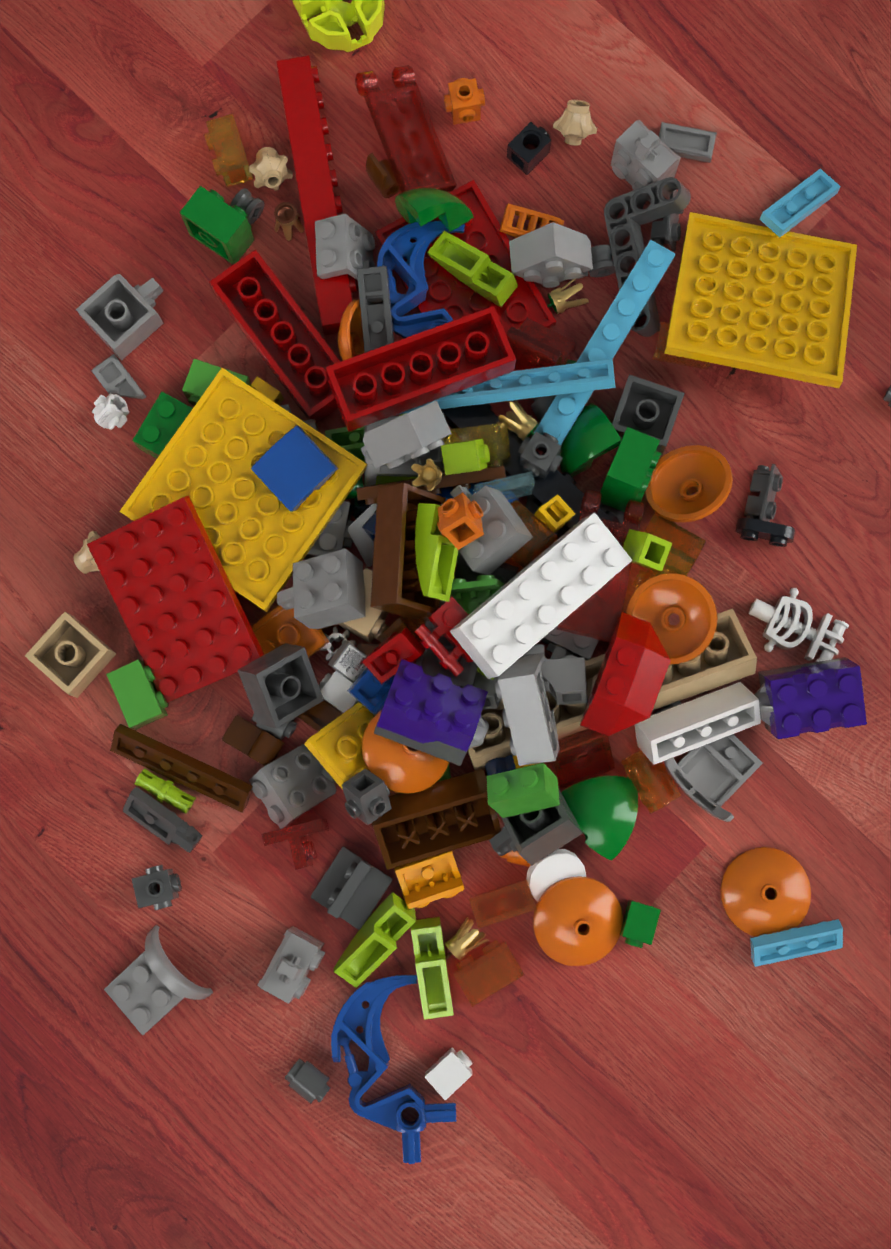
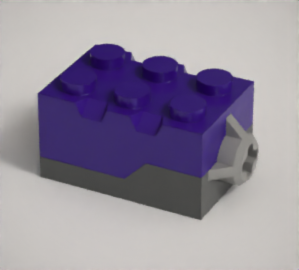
M846 657L758 672L760 688L754 695L759 699L760 719L765 722V728L777 739L795 737L807 732H825L837 727L849 728L867 725L860 665Z
M401 659L374 734L461 766L468 749L482 745L489 724L484 720L481 713L488 691L469 684L460 687L452 684L451 677L440 673L431 676L423 672L422 666Z

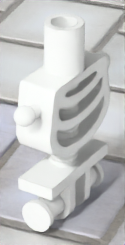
M797 588L790 589V597L782 596L778 599L775 607L757 598L754 600L748 614L767 623L763 632V637L769 640L764 645L766 652H771L774 645L781 649L789 650L806 638L812 640L804 659L809 661L814 659L818 649L822 650V653L816 662L831 660L834 655H838L839 650L835 648L836 643H843L844 638L842 636L849 625L835 619L832 631L827 630L833 615L827 613L822 617L817 630L811 627L813 621L812 608L807 602L796 599V596L799 594ZM790 607L792 609V617H788ZM801 611L804 615L803 624L799 621ZM782 627L787 628L782 636L776 635ZM794 632L799 635L794 642L785 641ZM823 637L830 640L829 644L822 642Z

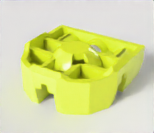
M292 0L309 37L327 49L344 50L346 52L356 50L371 43L383 25L384 0H352L351 4L343 0ZM358 22L364 35L359 40H356V38L351 40L347 27H351Z

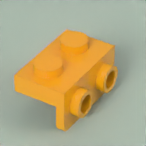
M452 851L394 868L408 909L423 908L432 901L441 898H451L465 890Z

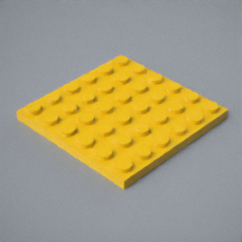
M690 212L687 220L664 354L839 389L843 382L857 245L790 231L779 238L768 227Z
M221 368L119 512L135 521L189 495L233 589L267 612L277 598V593L282 591L293 575V563L303 561L365 472L367 464L224 368ZM295 426H299L338 469L320 489L314 490L296 511L290 512L251 468L286 433Z

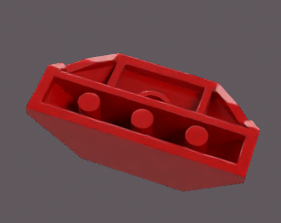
M624 612L620 613L580 726L610 736L650 718L671 661L650 622Z

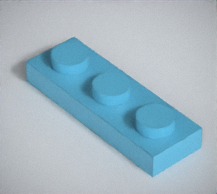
M819 169L763 211L759 220L780 238L834 197L841 186L822 169Z
M839 919L750 938L751 959L754 966L757 967L843 948V927Z

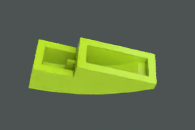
M443 231L427 252L433 260L454 277L499 307L504 305L518 286L513 273L491 262L489 255L446 231Z
M419 503L416 518L415 551L423 596L449 602L458 549L438 529L437 522H439L437 508L441 505Z
M392 892L354 936L335 965L334 973L357 988L397 949L396 941L416 922L415 908L408 909L405 901Z
M440 917L416 920L411 926V936L424 1020L453 1016V1004Z

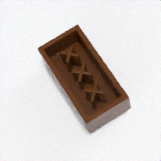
M406 483L378 489L370 607L412 619L429 617L440 607V600L423 596L416 564L415 531L418 504L442 505L446 501L445 497Z
M484 769L436 782L431 787L420 792L398 793L388 796L392 809L372 822L387 870L486 841L501 832L497 812L488 805L487 778Z

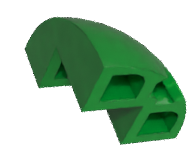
M416 188L405 191L395 198L396 208L408 224L418 222L422 227L438 217L448 231L451 232L474 218L471 210L459 198L440 189Z
M593 403L583 408L561 445L559 456L563 457L560 463V469L562 473L566 472L571 477L591 468L593 459L611 451L621 443V438L610 420Z
M601 776L581 781L563 790L561 793L585 835V844L601 856L612 861L626 845L636 822L638 790L635 780L623 776Z

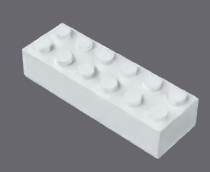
M594 512L581 519L451 629L450 633L488 679L498 677L627 566L632 559Z

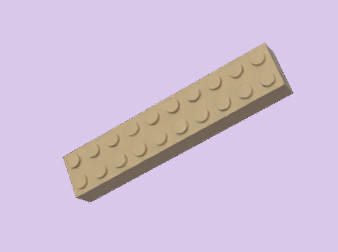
M733 609L717 614L718 621L714 638L703 653L685 663L669 664L653 710L755 674L757 657ZM605 654L585 661L588 700ZM548 691L546 692L550 710H554L559 744L594 732L580 726L587 703L557 705L553 696ZM503 700L500 701L497 709L482 710L481 715L489 724L482 745L468 749V754L475 771L479 769H484L485 771L486 763L492 759L512 755L510 749V738L512 737L510 728L505 727L503 722V709H505Z

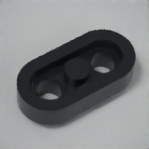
M739 518L735 530L741 534V539L748 541H758V538L769 540L770 545L777 547H786L787 543L793 542L795 535L793 527L752 518Z

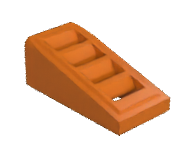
M508 203L499 231L518 238L534 231L536 224L540 225V228L552 222L563 226L564 220ZM514 215L519 216L516 227H512ZM525 220L529 221L527 230H523Z

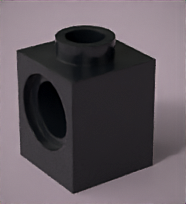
M530 122L508 144L507 158L528 175L550 153L551 139L548 132L544 128L536 127ZM533 144L537 148L530 150L527 149L525 145Z

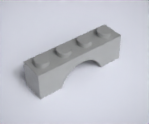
M573 655L564 656L561 659L545 658L546 662H543L541 665L543 682L549 681L550 691L548 692L553 696L557 705L588 703L585 658H578ZM477 671L474 687L488 691L483 709H497L502 700L497 697L495 683L499 676L491 680Z

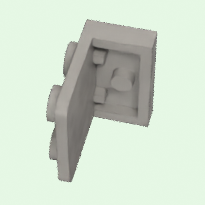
M346 214L315 221L318 277L327 279L349 274L358 280L357 269L376 267L373 261L375 239L368 230Z
M304 744L264 766L249 780L251 785H253V793L262 800L268 809L270 819L281 830L290 825L303 813L334 795L337 790L334 783L321 773L323 767Z

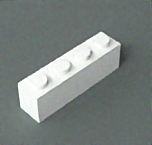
M741 682L654 714L650 718L634 725L637 746L653 765L760 724L759 699Z

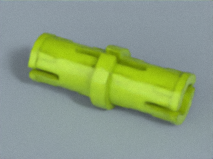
M145 768L139 774L134 784L156 796L157 801L161 803L165 801L185 814L188 813L196 797L174 786V782L171 780L165 781Z

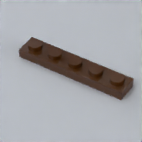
M504 465L487 467L480 471L452 475L442 474L440 483L432 491H428L424 485L417 488L434 494H440L443 487L453 486V489H455L458 485H461V487L471 489L470 483L482 482L483 487L499 485L500 479L506 478ZM414 479L358 487L356 489L358 501L365 500L366 505L377 504L379 488L401 483L413 486L412 481Z
M119 724L115 729L110 751L243 813L248 804L253 785L122 724Z

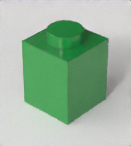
M628 900L620 933L621 936L626 937L625 943L639 948L643 947V943L652 945L661 909Z

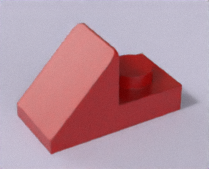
M405 627L398 633H392L365 657L362 662L382 684L396 674L401 659L413 662L426 649Z

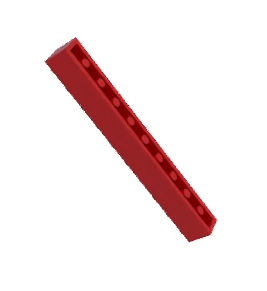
M308 55L278 60L276 62L324 335H330L339 332L342 315L347 306L353 301L351 293H355L357 290L354 277L348 276V274L327 279H321L317 276L315 221L337 216L338 213H343L340 195L334 196L333 187H338L335 169L330 170L328 161H333L334 159L331 143L325 144L324 135H329L326 117H320L319 109L325 108L322 91L316 92L315 84L320 83L317 66H311L310 56Z

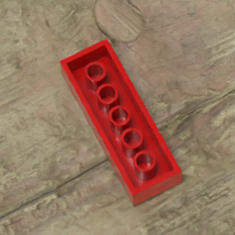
M256 249L209 281L215 296L308 420L315 419L317 424L338 409L327 380L326 367L336 364L340 360Z
M492 306L327 366L326 375L346 428L350 432L513 372L516 357L496 309Z

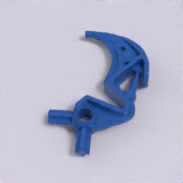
M441 221L428 222L422 227L418 222L398 229L385 240L378 253L377 267L387 266L392 323L395 334L407 338L453 321L444 308L413 315H403L426 300V293L429 288L425 277L424 255L429 245L443 231L448 233H464L465 224L449 232ZM415 239L416 242L411 243L410 240ZM393 269L409 287L406 294L397 293L395 278L392 274Z
M396 975L372 982L369 981L359 987L349 997L341 1008L331 1035L333 1062H341V1046H343L345 1051L344 1058L349 1072L348 1083L352 1087L349 1095L351 1109L363 1118L401 1132L403 1163L415 1164L421 1162L420 1131L425 1130L426 1123L456 1122V1103L425 1104L424 1097L411 1084L369 1102H364L361 1098L389 1066L388 1061L390 1057L380 1028L383 1005L390 993L395 989L418 983L417 975ZM364 1001H367L369 1003L368 1008H364L362 1006V1003ZM358 1026L363 1027L362 1033L356 1031ZM351 1039L369 1056L368 1071H358L354 1054L351 1053L349 1047ZM413 1107L418 1111L419 1117L415 1121H407L402 1116L403 1109Z

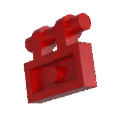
M451 596L449 602L445 601L428 617L435 626L432 631L423 623L414 632L422 639L420 643L426 649L430 648L441 660L439 664L445 670L449 669L457 677L464 670V667L457 659L462 656L468 663L473 660L450 633L451 629L469 615ZM442 635L454 647L450 652L438 640Z

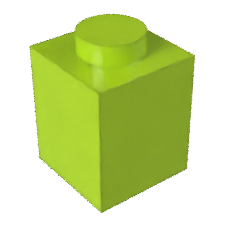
M483 438L441 445L445 475L480 471L486 469L487 463L490 461L489 448L486 444L484 445Z
M629 529L623 549L631 557L632 563L662 572L672 543L646 532Z

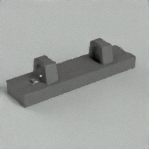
M387 266L357 269L365 353L394 342Z

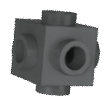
M535 432L531 439L526 437L518 451L521 454L520 465L523 466L522 469L534 477L540 476L543 479L547 477L550 471L554 473L563 457L559 456L561 446L558 444L559 441L548 433L541 435ZM539 449L546 454L538 455L535 450Z
M366 768L342 784L346 798L345 808L352 818H358L369 825L392 809L388 797L390 791L387 785Z
M163 865L145 869L146 875L132 879L138 909L151 905L154 906V911L172 906L171 900L179 898L178 892L182 891L179 875L177 873L174 874L173 869L164 870ZM157 884L160 885V891L157 890Z

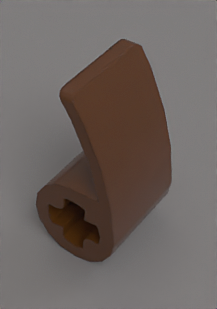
M373 153L368 155L366 172L382 196L390 198L397 194L403 188L404 181L387 159L378 161Z
M238 715L235 716L222 737V741L264 766L275 761L285 744Z

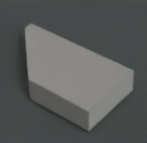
M114 354L91 370L108 394L137 399L146 398L144 392Z

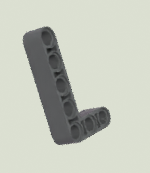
M669 177L615 197L605 205L604 217L619 291L630 274L628 273L629 266L634 262L637 263L645 250L640 226L679 212L688 206L691 194L676 178ZM675 190H678L677 195L673 199H670L671 193ZM648 200H651V203L648 206V208L643 209L644 204ZM625 209L624 215L617 219L620 211ZM630 236L629 242L623 246L624 239ZM654 292L631 329L644 337L654 335L660 326ZM647 316L646 323L639 327L641 318Z

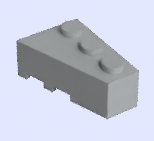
M544 653L520 657L499 676L495 683L497 697L503 700L505 708L503 709V722L505 727L510 728L512 736L510 738L511 753L513 756H517L519 766L555 761L560 749L554 710H550L546 692L550 691L549 681L543 682L541 665L543 662H546Z

